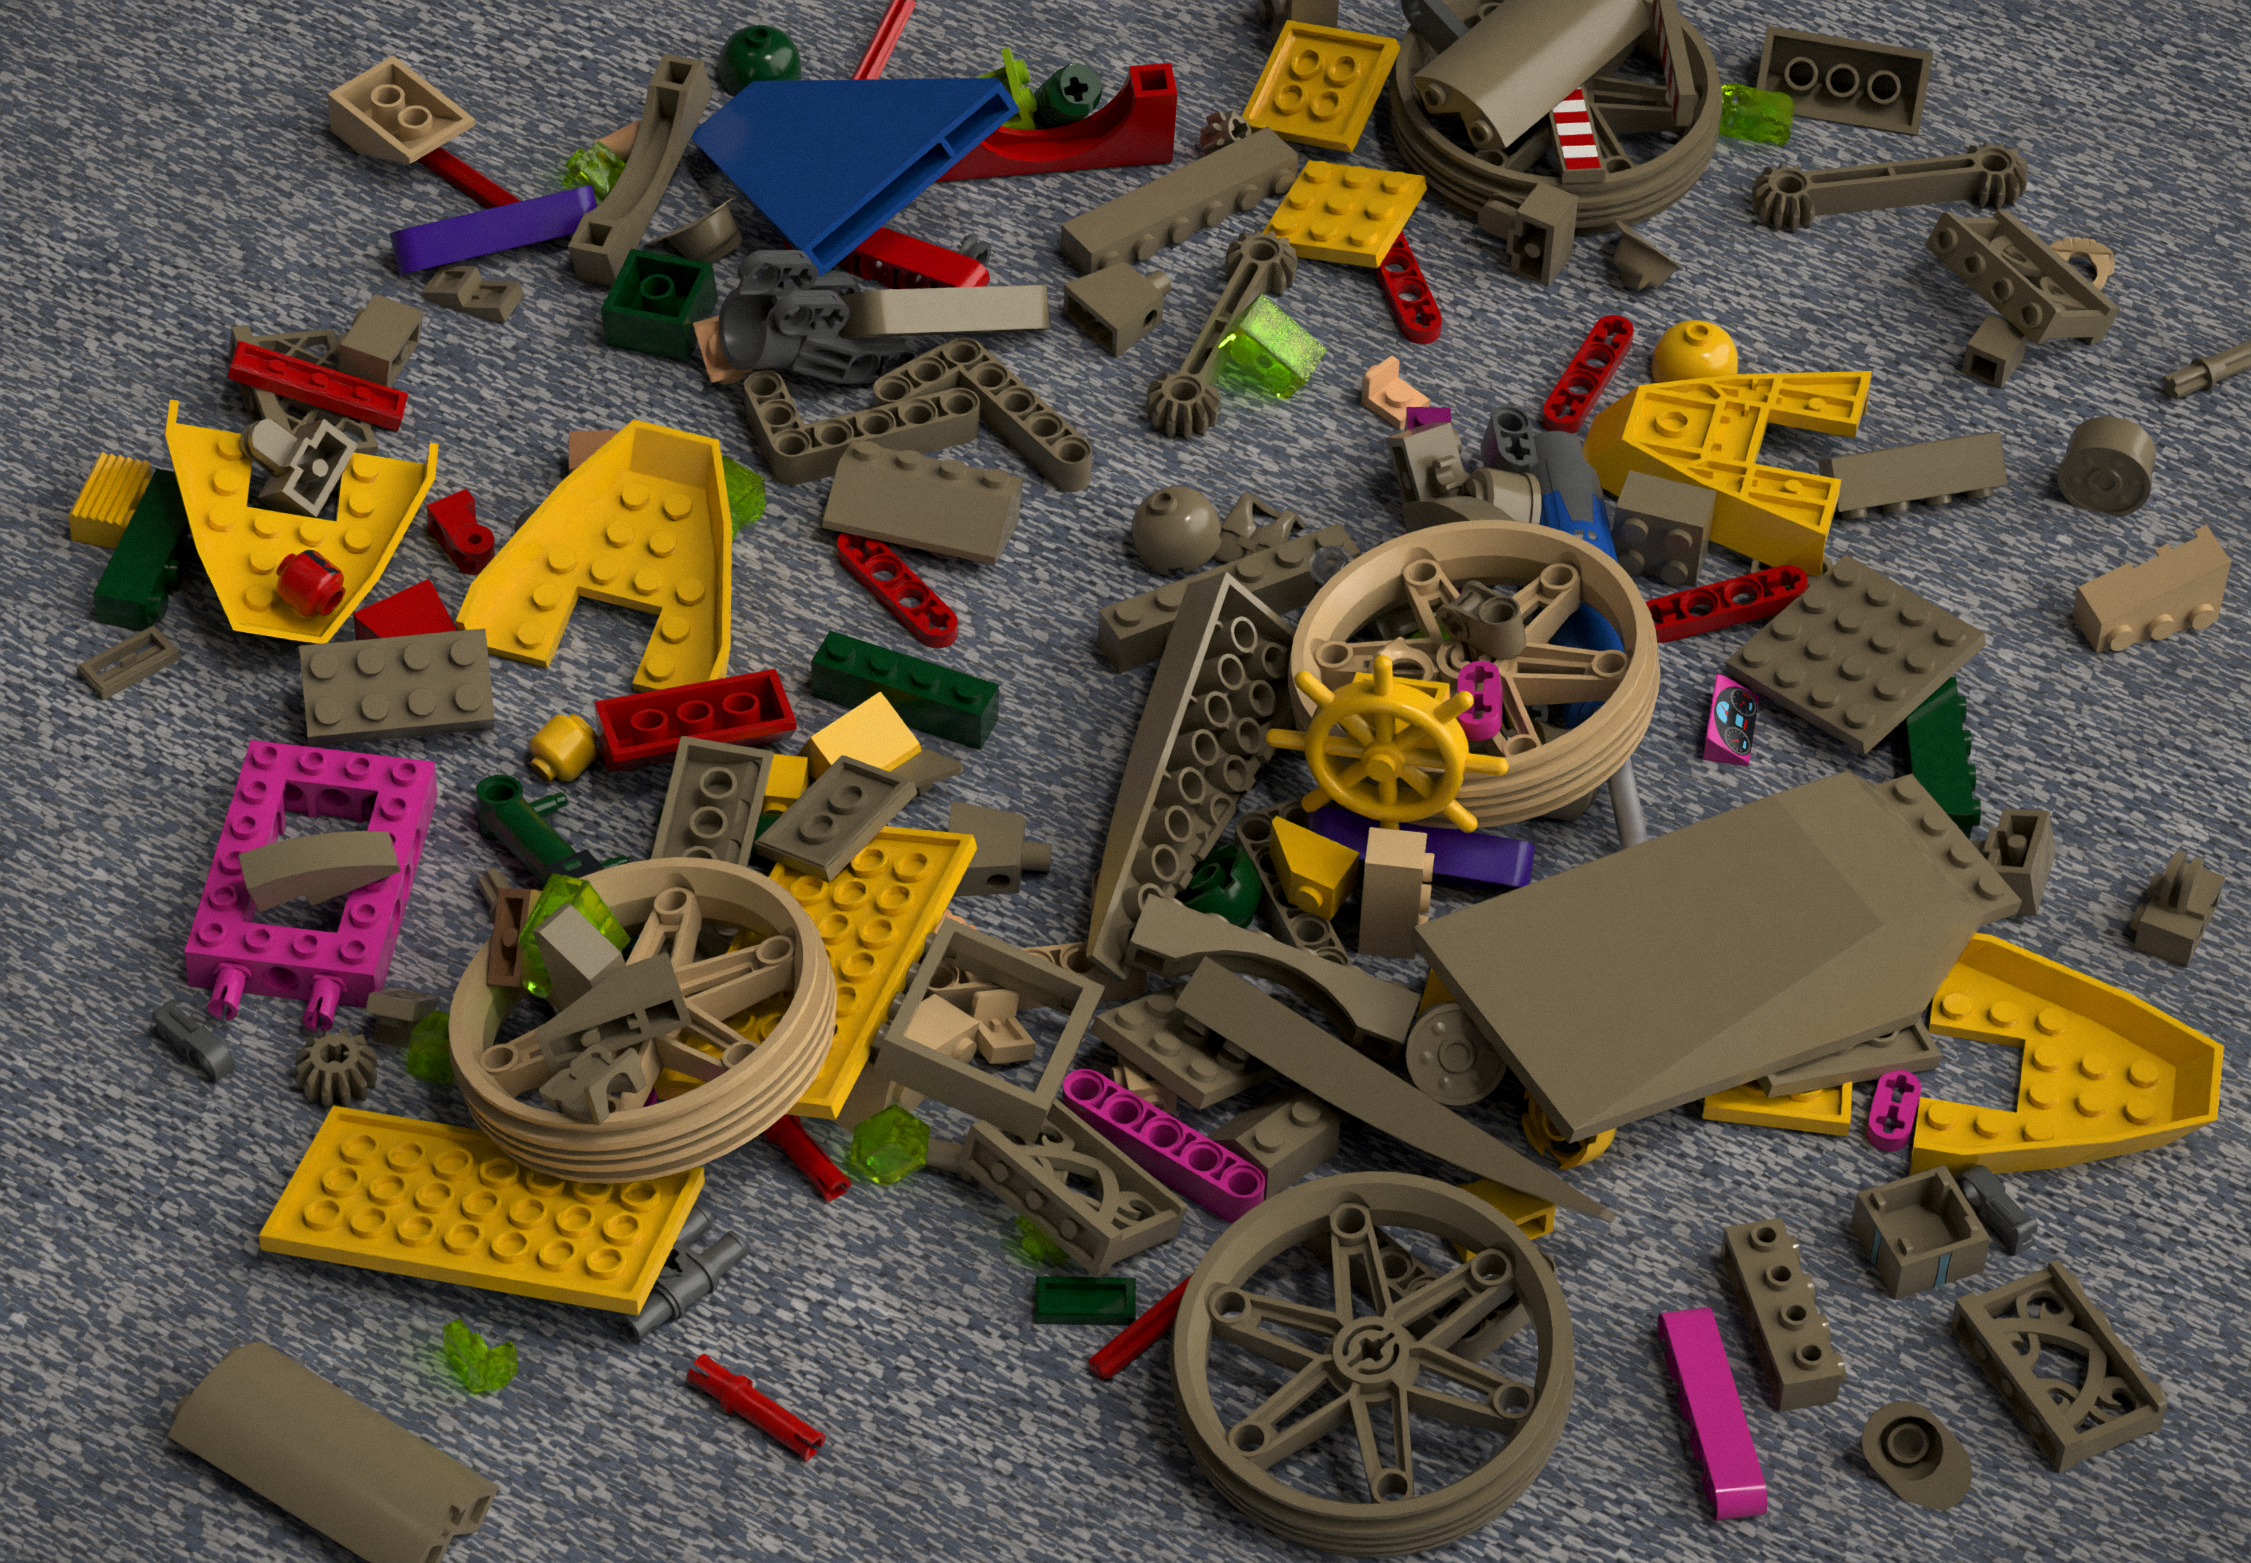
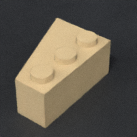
M2207 525L2194 530L2195 539L2174 549H2171L2169 544L2155 549L2158 556L2135 568L2132 567L2130 562L2078 587L2072 616L2096 653L2108 649L2121 651L2128 648L2132 643L2151 638L2163 640L2174 632L2189 628L2196 630L2205 629L2213 622L2218 621L2231 560Z
M1369 828L1360 919L1359 954L1415 960L1416 948L1410 941L1413 928L1429 920V916L1420 915V913H1429L1432 885L1423 884V882H1432L1435 855L1433 853H1426L1427 833Z
M933 994L921 1001L904 1037L968 1064L977 1049V1044L974 1041L980 1022L940 996ZM890 1020L886 1024L891 1026L893 1021ZM875 1046L837 1119L831 1120L873 1148L927 1097L873 1073L872 1069L880 1051Z

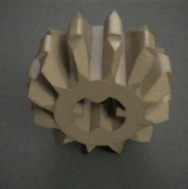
M345 1027L338 1035H331L325 1028L321 1039L307 1036L305 1048L297 1050L295 1058L297 1070L295 1071L296 1084L299 1086L300 1091H305V1096L308 1098L309 1103L322 1098V1104L328 1110L334 1104V1100H341V1104L348 1108L351 1103V1096L365 1101L368 1088H375L377 1081L376 1067L378 1066L377 1055L373 1047L368 1046L363 1034L351 1037Z

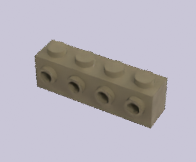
M1984 432L1818 459L1820 476L1841 479L1840 494L1835 512L1841 513L1842 520L1868 516L1867 507L1883 505L1884 513L1910 509V500L1925 498L1926 506L1952 502V493L1966 491L1967 499L1994 495L1993 487L2008 484L2000 432Z
M1782 1217L1724 1227L1720 1256L1778 1411L1782 1412L1837 1402L1840 1383H1844L1846 1380L1845 1365L1840 1353H1833L1830 1345V1326L1824 1313L1818 1314L1815 1306L1813 1280L1809 1274L1803 1275L1800 1267V1249L1794 1235L1788 1236Z

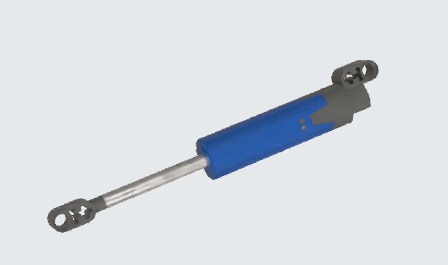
M1501 405L1495 408L1491 414L1480 446L1484 467L1514 473L1525 472L1533 474L1537 478L1541 490L1539 525L1561 530L1579 537L1596 546L1618 563L1600 478L1595 469L1584 460L1580 439L1571 433L1563 431H1547L1533 436L1530 419L1523 410L1510 405ZM1581 603L1577 611L1566 619L1549 640L1550 645L1596 651L1618 650L1625 653L1622 643L1611 624L1603 615ZM1605 702L1561 703V714L1566 722V726L1571 729L1576 728L1598 711ZM1629 757L1606 780L1621 850L1648 841L1631 759Z

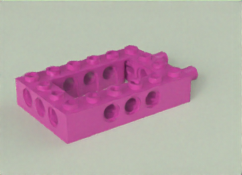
M250 740L184 951L188 985L190 987L213 989L211 999L207 1004V1010L213 1017L221 1019L226 1005L228 1006L225 1016L226 1020L234 1019L238 1014L242 993L308 1001L306 1011L303 1013V1024L307 1028L316 1031L319 1019L322 1017L321 1032H324L325 1028L330 1030L333 1026L337 1005L366 1008L369 993L383 990L438 797L435 762ZM284 810L308 813V817H318V814L354 818V822L358 823L370 820L367 831L388 832L391 836L401 872L349 891L337 933L252 923L257 906L247 890L238 855L265 845L277 843L278 836L284 835L286 829Z

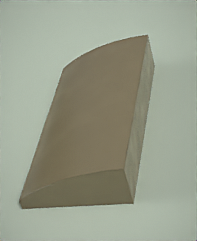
M681 736L651 859L672 857L706 858L721 860L748 868L774 758V751Z

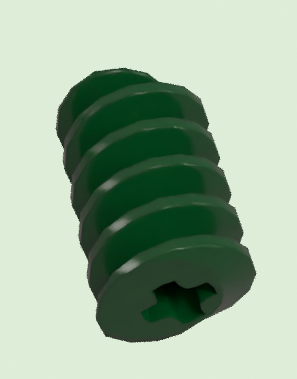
M1070 63L1066 67L1057 70L1034 93L1038 110L1033 112L1036 120L1043 127L1051 129L1084 119L1096 108L1102 96V84L1098 75L1090 67L1080 63Z

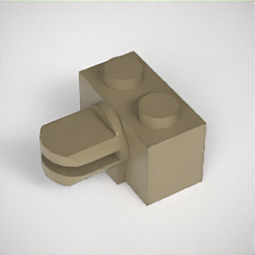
M1540 181L1525 201L1500 191H1495L1480 208L1477 216L1481 228L1507 240L1506 253L1512 255L1511 272L1549 286L1572 257L1578 196Z
M266 418L247 425L240 436L241 451L271 474L257 499L275 512L312 518L318 516L358 446L357 443L325 419L301 425L293 435L275 420Z
M2003 808L1998 827H1990L1987 840L1970 841L2022 900L2016 915L2037 916L2056 853L2050 811Z
M2177 849L2164 873H2154L2146 894V898L2150 899L2147 906L2141 903L2138 905L2130 930L2137 932L2134 949L2187 968L2218 906L2225 876L2203 869L2205 861L2203 858L2195 856L2191 864L2187 863V853Z

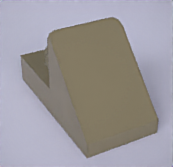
M396 987L369 993L366 1012L377 1014L373 1042L419 1051L440 1001V996Z

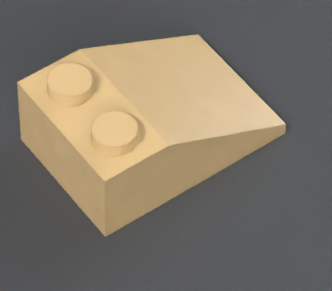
M394 55L328 93L332 133L357 153L406 164L413 163L476 125L475 118Z

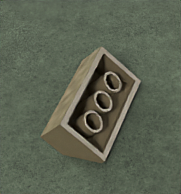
M1767 26L1753 109L1918 135L1933 52Z
M851 441L838 462L822 520V528L995 565L1019 521L1023 478L1009 475L1008 472L1001 469L984 470L970 467L959 460L943 461L924 457L917 451H896L882 448L877 443L871 441Z

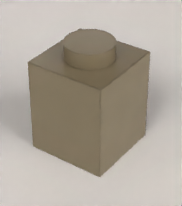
M1989 314L1966 345L1962 373L2001 389L2024 358L2027 337L2012 323Z

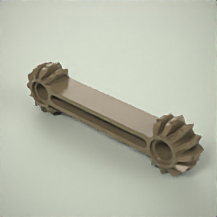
M1984 141L1981 147L1970 145L1968 151L1962 155L1801 171L1799 164L1790 168L1780 162L1777 169L1765 167L1763 174L1756 177L1752 187L1751 205L1753 207V214H1759L1761 225L1774 221L1776 232L1783 224L1788 225L1793 232H1795L1799 224L1810 228L1814 216L1979 199L1981 209L1989 202L1993 203L1997 210H2000L2004 202L2014 206L2016 200L2023 196L2028 182L2026 177L2028 170L2026 166L2027 160L2018 156V149H2005L2003 142L1998 146H1991L1987 141Z
M1256 229L1252 236L1240 233L1237 241L1229 243L1224 268L1226 280H1229V283L1177 374L1173 375L1161 372L1158 380L1150 382V387L1147 390L1145 411L1147 419L1152 420L1155 431L1166 429L1169 439L1176 435L1177 432H1183V436L1188 441L1193 430L1195 433L1205 436L1208 426H1215L1220 408V395L1218 394V388L1214 387L1232 352L1265 293L1272 290L1273 293L1282 296L1286 286H1293V281L1296 278L1298 258L1296 249L1290 246L1288 238H1276L1274 231L1267 235L1261 234Z

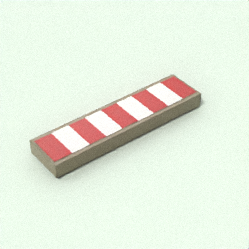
M1653 0L1652 19L1675 127L1690 126L1693 121L1696 92L1676 0Z
M1582 83L1545 115L1561 181L1564 184L1605 181L1606 169L1585 86Z

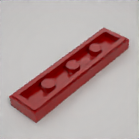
M238 341L227 379L397 432L408 398V393L243 341Z

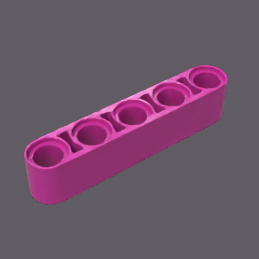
M1078 1069L1069 1073L1064 1079L1062 1103L1154 1178L1232 1224L1249 1210L1264 1202L1265 1177L1262 1171L1253 1164L1094 1070Z
M1710 1307L1659 1313L1657 1319L1659 1339H1664L1668 1352L1664 1353L1671 1379H1676L1680 1392L1675 1394L1683 1420H1689L1692 1433H1688L1694 1458L1695 1461L1701 1460L1704 1474H1700L1707 1501H1713L1717 1514L1712 1516L1713 1520L1719 1521L1766 1514L1768 1503L1764 1477L1712 1309Z

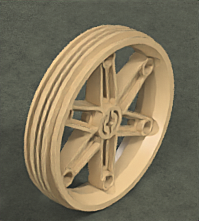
M1471 520L1447 523L1404 534L1365 552L1332 576L1317 592L1303 613L1293 638L1288 665V688L1296 729L1300 732H1307L1318 705L1297 688L1294 683L1295 675L1300 671H1308L1331 692L1352 683L1356 672L1366 673L1373 656L1378 653L1379 649L1393 640L1359 643L1347 642L1370 622L1407 602L1411 606L1424 638L1404 639L1408 647L1421 650L1429 656L1434 666L1432 681L1449 683L1450 698L1457 694L1458 675L1464 666L1471 662L1488 661L1498 667L1503 689L1502 703L1517 735L1506 741L1499 731L1494 737L1481 741L1491 756L1502 757L1507 760L1509 764L1508 772L1503 776L1466 772L1461 788L1454 798L1476 817L1478 822L1477 828L1520 822L1546 814L1577 800L1602 784L1626 762L1643 739L1650 724L1659 692L1660 662L1654 622L1636 584L1627 572L1609 555L1579 537L1543 525L1520 521ZM1472 580L1478 581L1483 585L1525 586L1511 597L1518 602L1523 621L1538 607L1544 608L1524 629L1527 641L1524 650L1517 656L1508 659L1494 658L1488 653L1463 641L1455 640L1452 637L1445 641L1432 611L1443 604H1451L1460 596L1455 588L1464 587L1467 582ZM1581 603L1603 615L1611 624L1622 643L1625 653L1618 650L1596 651L1546 643L1566 619L1577 611ZM1401 662L1392 665L1393 677L1422 680L1424 677L1423 671L1412 663ZM1477 683L1475 691H1483V683ZM1592 701L1605 702L1598 711L1579 726L1544 745H1541V741L1538 739L1525 706ZM1476 711V719H1482L1484 711ZM1338 723L1329 729V735L1347 737V733ZM1336 755L1345 768L1360 759ZM1417 766L1433 781L1437 780L1445 771V769ZM1369 776L1363 779L1367 783L1378 786V781L1373 780ZM1400 776L1397 778L1399 791H1416ZM1441 812L1425 819L1407 822L1425 827L1459 829Z
M672 857L631 862L583 876L550 892L575 897L574 908L610 942L641 933L626 962V966L658 955L665 939L674 942L670 961L692 1025L611 1052V1056L615 1060L630 1048L635 1049L646 1080V1086L636 1094L622 1092L619 1099L611 1096V1093H607L609 1116L599 1126L577 1119L566 1113L538 1109L514 1099L525 1091L543 1086L561 1071L558 1070L550 1073L535 1035V1031L543 1025L506 1044L493 1046L502 1025L529 992L541 996L562 1010L547 969L527 988L487 985L492 935L476 953L463 973L450 1007L448 1027L449 1054L452 1069L465 1104L483 1132L509 1157L537 1172L564 1180L609 1184L656 1179L703 1165L744 1145L779 1120L804 1095L825 1063L836 1027L837 989L835 976L819 930L811 917L786 889L767 876L741 865L706 858ZM702 925L734 928L767 938L759 945L693 963L697 938ZM794 988L792 1002L771 1034L760 1045L755 1041L746 1039L720 1022L777 992H784ZM683 1035H694L722 1051V1058L718 1059L680 1043ZM662 1067L708 1082L678 1097L643 1107Z

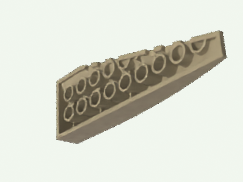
M1223 572L1187 585L1134 738L1114 808L1097 884L1086 958L1118 983L1125 981L1134 966L1124 963L1148 894L1174 898L1179 891L1185 890L1193 878L1191 871L1198 862L1204 861L1237 811L1235 804L1240 796L1248 793L1256 782L1254 775L1261 764L1269 762L1277 750L1266 743V733L1273 728L1290 730L1295 721L1288 688V665L1296 630L1228 572Z
M1204 956L1174 1004L1187 1013L1183 1023L1206 1037L1209 1036L1212 1030L1227 1038L1222 1047L1243 1061L1247 1062L1252 1054L1343 1111L1430 1156L1516 1192L1608 1223H1612L1616 1217V1214L1207 956Z

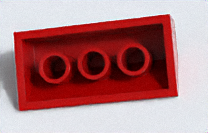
M776 669L594 702L598 745L608 773L631 771L638 767L665 762L674 763L681 736L751 747L766 746L773 742L789 740L797 730L795 716Z

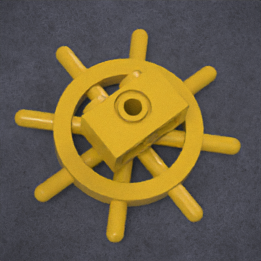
M1378 655L1374 659L1373 674L1356 672L1352 683L1339 687L1332 692L1308 671H1300L1295 675L1294 683L1297 688L1318 705L1307 732L1273 728L1266 733L1265 741L1271 747L1305 751L1310 772L1319 785L1302 798L1301 805L1305 811L1315 812L1331 800H1334L1356 814L1380 821V828L1399 830V822L1417 821L1441 812L1463 832L1471 833L1475 831L1478 825L1476 817L1454 799L1461 788L1466 772L1503 776L1508 772L1509 764L1502 757L1469 753L1466 735L1456 717L1472 707L1474 698L1470 692L1460 691L1450 698L1449 683L1393 677L1392 661L1387 655ZM1338 722L1347 730V737L1329 735V729ZM1336 755L1360 759L1345 768ZM1417 766L1445 769V771L1437 780L1433 781ZM1369 776L1373 780L1378 781V786L1367 783L1363 779ZM1400 776L1416 791H1399L1397 778Z

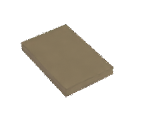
M841 755L754 842L757 853L767 859L830 882L917 794L915 783L910 779Z

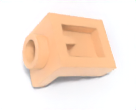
M719 315L693 323L711 383L717 381L723 385L735 383L745 377L744 373L753 370L736 369L727 361L720 344Z
M1390 356L1379 365L1370 367L1362 379L1361 404L1398 430H1401L1405 427L1406 407H1430V399L1398 377L1400 361L1394 356Z

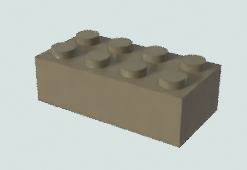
M485 628L299 646L309 747L495 729Z

